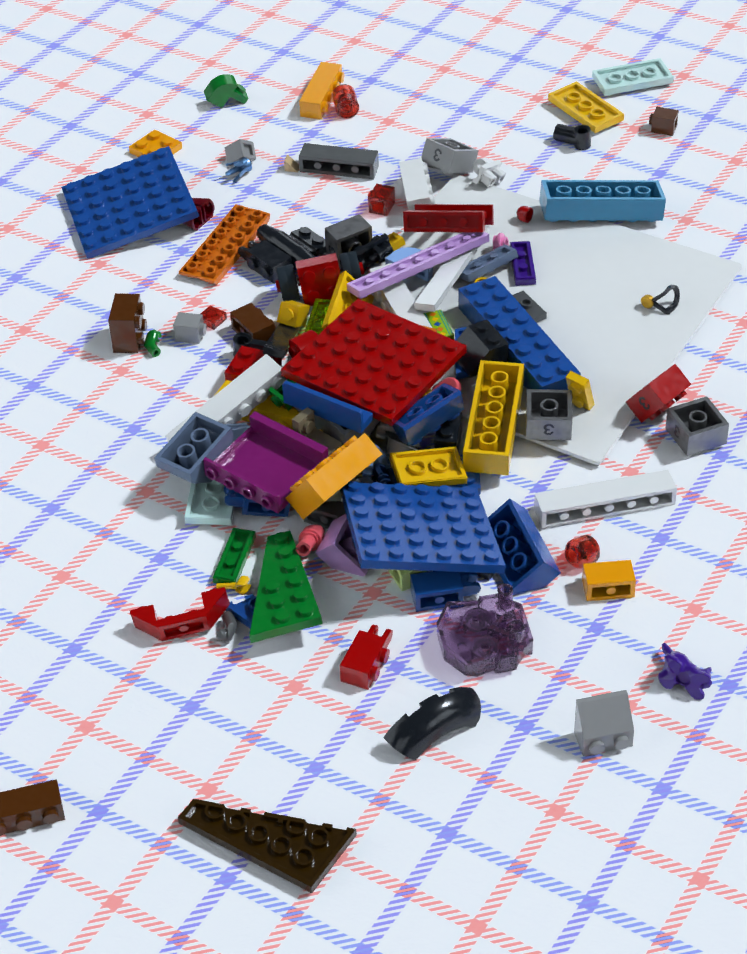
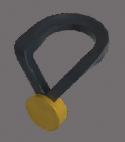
M669 285L661 294L654 298L648 294L644 295L641 298V304L647 309L654 306L661 312L670 314L678 306L680 300L679 288L677 285ZM670 290H673L674 301L670 306L664 308L656 302Z

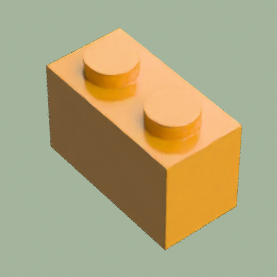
M631 560L583 564L582 582L586 601L635 597L636 578Z

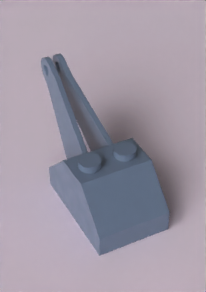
M195 412L154 457L156 466L191 483L212 482L213 480L205 475L203 459L207 457L214 461L250 426L246 423L222 424Z

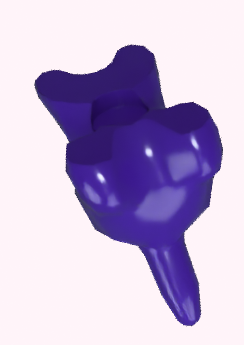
M663 643L661 646L665 654V663L662 671L658 674L660 684L666 689H672L675 685L679 684L685 687L694 699H704L705 694L702 689L709 688L712 685V668L701 669L697 667L685 654L673 651L666 643Z

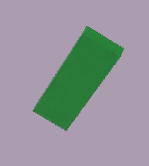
M239 528L232 529L213 575L214 584L237 583L255 541L256 531Z

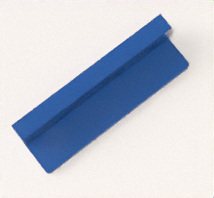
M287 380L282 383L283 400L288 405L301 410L308 407L314 411V415L362 433L373 420V413L297 383L294 384Z

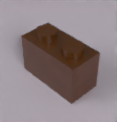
M252 303L230 312L232 329L236 333H248L252 339L268 341L276 329L273 320L267 318L262 310Z

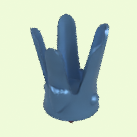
M246 157L236 162L227 163L226 166L234 165L235 167L228 170L225 175L229 176L240 172L233 179V182H236L244 173L252 170V163Z

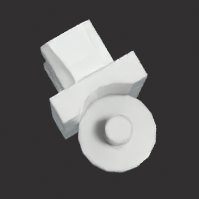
M479 158L473 163V170L478 176L473 178L472 182L475 184L484 183L487 187H490L495 182L501 183L507 173L500 168L502 165L500 160L488 163L484 158Z

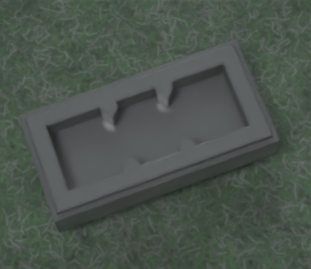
M524 291L513 295L536 323L547 319V312Z

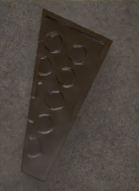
M193 799L178 816L180 825L310 893L314 892L357 836L355 828L347 827L346 830L333 828V824L328 823L316 825L307 823L306 819L265 812L264 815L252 813L251 809L242 807L240 810L226 808L224 804Z

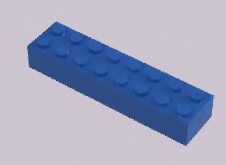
M496 276L458 288V308L471 324L487 319L509 343L508 362L524 364V387L526 389L569 390L566 381L567 374L570 371L579 375L581 373Z

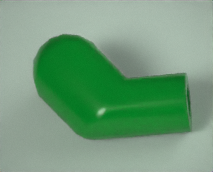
M155 329L147 333L144 341V347L153 357H157L161 353V350L155 343L160 341L158 337L162 338L161 332Z

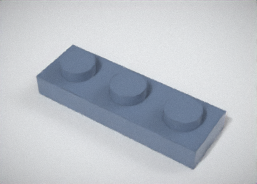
M504 244L469 262L459 278L467 282H473L478 277L491 273L494 269L501 265H506L511 260L517 258V250Z

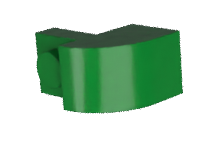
M222 74L213 78L203 91L206 100L220 108H223L230 97L244 104L249 99L246 89L241 84H237L235 77L230 74Z

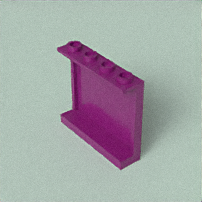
M255 411L249 416L250 427L214 461L207 457L203 459L204 471L209 479L225 485L228 489L244 495L247 499L261 504L266 509L279 513L289 504L286 497L292 492L290 487L328 457V447Z

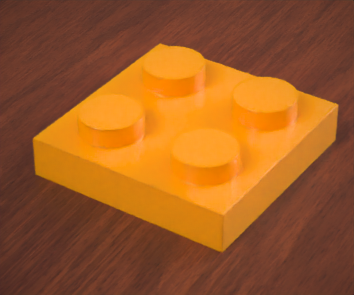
M154 129L130 145L129 153L140 157L141 155H146L169 146L172 154H175L182 149V142Z

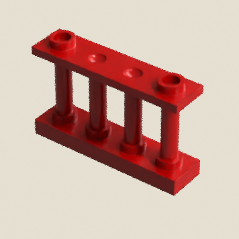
M415 204V210L403 211L404 232H484L485 225H494L493 204Z

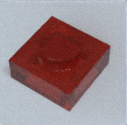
M211 305L200 313L203 315V321L207 327L213 330L227 319L226 312Z

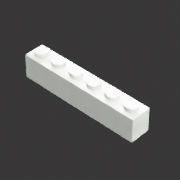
M265 354L195 412L222 424H235L271 395L268 390L270 387L277 390L287 380L286 377L281 376L282 367ZM195 412L165 435L167 442L170 441Z
M669 469L538 492L534 494V511L541 529L676 505L677 486Z

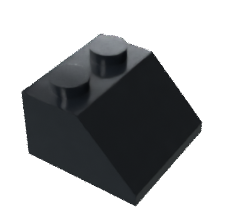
M487 319L467 326L456 340L467 345V352L457 363L469 377L478 375L480 360L508 362L509 343Z

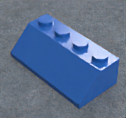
M509 498L488 517L506 565L504 574L499 573L510 594L542 589L561 574L527 509Z

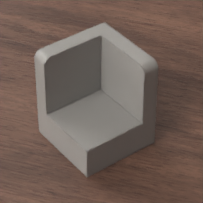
M239 139L224 147L227 163L236 162L243 157L248 158L251 162L256 160L254 143L252 141Z

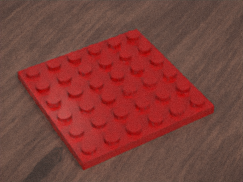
M357 299L281 368V376L312 390L373 413V418L393 426L467 352V345Z

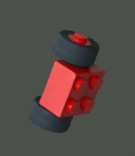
M356 251L339 254L341 269H339L336 253L295 261L298 273L297 279L293 264L277 267L278 280H275L277 292H281L283 301H299L300 293L298 286H301L304 304L312 307L314 302L315 306L330 303L339 275L346 270L354 279H358L364 274L363 264L358 261Z

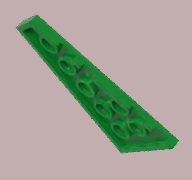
M290 530L267 537L249 634L251 643L323 624L302 561L296 552L297 548Z

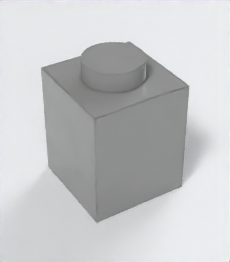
M178 312L173 324L175 341L199 344L202 336H205L207 331L203 315Z

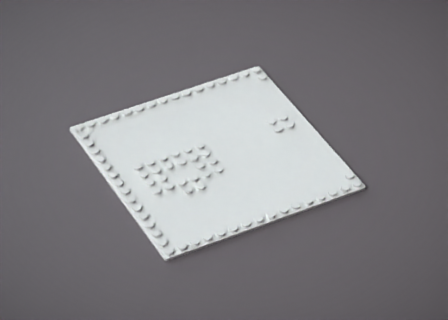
M454 175L434 196L435 204H493L494 225H485L489 226V242L479 247L470 262L494 250L493 237L499 233H504L505 237L508 238L509 246L510 242L530 241L536 285L515 286L512 261L480 277L490 278L496 276L512 295L524 291L546 311L547 319L539 321L537 324L579 370L581 376L589 379L595 405L589 411L583 407L578 408L572 403L571 440L529 441L586 462L600 465L635 418V414L625 402L673 365L742 269V264L605 220H598L596 222L588 220H578L576 222L558 220L557 222H551L544 219L538 199L493 185L487 187L484 183L475 184L471 178ZM528 206L533 208V217L529 223L522 222L517 218L516 212L519 207ZM403 230L399 235L404 238L406 243L401 248L412 247L422 251L463 232H404ZM385 261L372 264L361 276L369 274L370 268L385 265ZM442 263L433 266V276ZM410 276L404 280L415 301L430 282V280L425 281L416 276ZM458 278L436 309L442 310L454 334V340L455 329L472 325L458 308V288L473 284L475 281L467 282ZM669 285H677L679 288L680 300L678 306L670 314H665L654 306L647 309L641 304V298L644 295L648 294L654 298L661 294ZM670 290L656 302L667 308L674 301V291ZM374 296L372 305L382 309L381 303L377 302ZM325 315L311 329L317 334L324 330L322 324ZM454 364V378H456L455 364ZM477 375L458 380L461 384L465 408L461 412L462 416L466 418L470 417ZM523 386L515 436L526 439L527 389Z

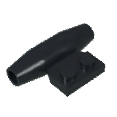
M263 224L256 232L260 241L266 240L289 255L294 268H296L295 261L314 258L326 253L325 239L308 227H301L291 231L290 235H288L284 231Z

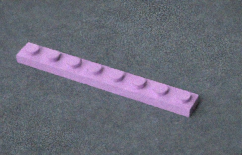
M463 232L347 283V291L359 299L365 298L374 292L399 283L401 280L417 275L419 272L464 254L473 248L480 247L482 244L489 242V234L486 232Z

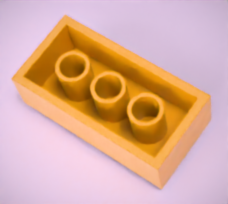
M366 433L359 438L354 435L291 486L290 490L292 492L286 497V500L300 517L305 519L382 455L381 451Z

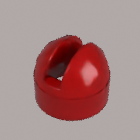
M528 206L519 207L516 212L517 218L522 222L529 223L533 217V208Z

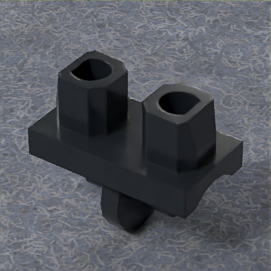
M386 233L381 236L376 235L371 238L369 243L354 248L358 261L363 264V269L377 261L379 263L384 262L385 257L394 252Z

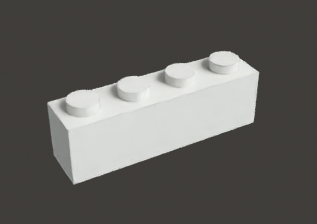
M422 158L399 162L408 210H415V204H435L427 164L423 165Z

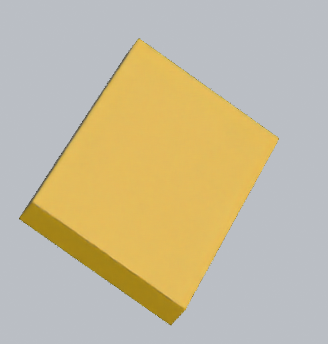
M456 446L390 453L389 459L397 483L416 486L419 484L427 486L467 484L468 477Z

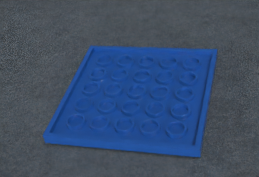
M169 146L146 155H141L136 159L123 162L115 167L104 169L102 172L94 175H88L83 179L70 182L61 187L87 259L199 217L196 206Z
M350 481L340 489L361 569L504 574L506 565L477 488L470 486L462 488L450 487L447 485L439 487L427 486L425 484L416 486L402 483L382 484L379 482L371 484Z

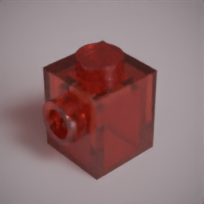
M376 183L373 190H370L368 193L369 213L388 216L395 204V187Z

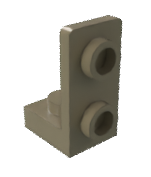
M307 407L292 419L294 431L328 447V457L342 446V442L315 428L314 411Z

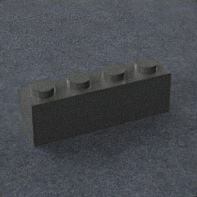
M304 143L299 154L300 172L374 180L379 168V153L377 150Z

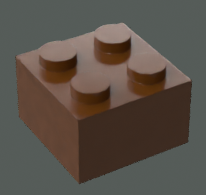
M115 293L108 319L113 353H139L140 345L144 344L143 331L147 330V319H143L145 304L141 302L140 294Z

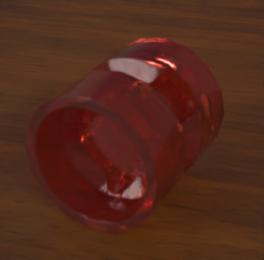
M347 84L337 86L332 93L337 115L345 119L354 117L359 111V103L354 88Z

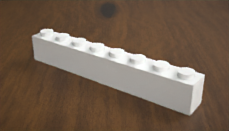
M390 264L370 268L369 273H372ZM403 280L383 290L374 292L375 299L381 303L382 309L418 325L432 328L422 310L415 309V299ZM454 365L435 384H438L447 377L454 378Z

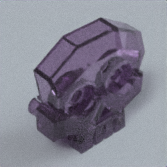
M509 584L498 586L497 594L479 596L478 600L447 601L437 621V637L443 659L465 676L478 677L491 671L503 673L517 670L523 657L533 653L534 640L522 603L513 601V587Z

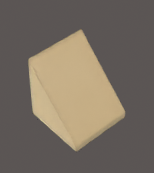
M286 155L284 160L285 171L298 172L299 164L289 155Z

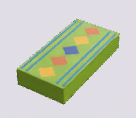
M441 309L435 312L424 313L432 328L437 329V333L454 340V334Z

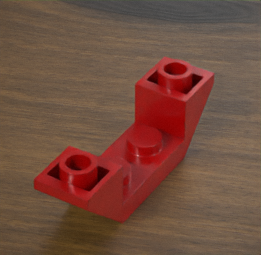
M225 587L213 588L209 591L201 592L203 609L166 616L162 619H158L154 605L141 606L129 611L135 628L161 641H166L210 630L230 605Z

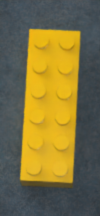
M480 360L463 448L465 472L509 475L524 386V364Z

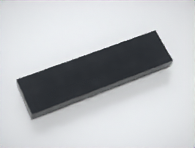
M279 323L265 344L263 354L284 359L288 352L289 340L299 335L301 327H292Z

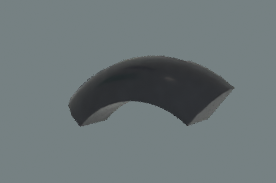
M470 687L451 688L448 694L440 697L434 694L420 702V708L410 716L405 713L388 730L383 738L399 753L410 759L417 760L431 744L445 734L462 727H476L481 715L480 698L475 690Z

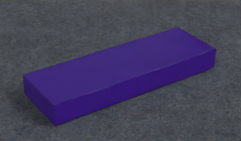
M530 241L510 242V247L516 249L518 254L517 258L511 260L515 286L536 285Z

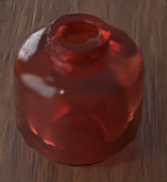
M581 535L573 538L565 546V558L575 568H583L585 563L597 562L600 557L599 544L590 535Z

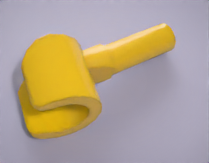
M241 576L237 583H217L216 588L225 587V589H232L244 595L252 585L247 584L250 580L248 576Z

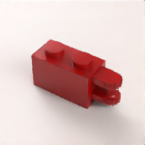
M374 624L371 625L368 632L359 630L340 664L341 682L369 690L372 682H376L379 677L380 667L388 661L390 650L387 647L392 639L393 630L386 629L382 636H378L379 627Z

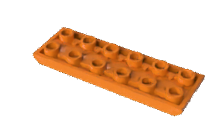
M235 204L179 270V274L218 285L240 258L238 253L239 247L245 246V248H248L247 243L251 240L254 241L257 237L256 232L258 228L263 224H268L270 213Z

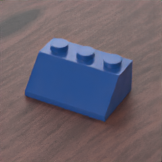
M443 383L419 399L392 426L401 442L407 446L416 445L422 441V437L426 434L439 430L441 424L447 420L451 421L460 415L459 412L465 409L462 393L459 389Z

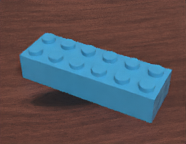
M541 180L539 202L544 219L551 222H557L558 220H568L570 222L578 220H588L590 222L607 220L609 222L663 221L666 198L659 180Z

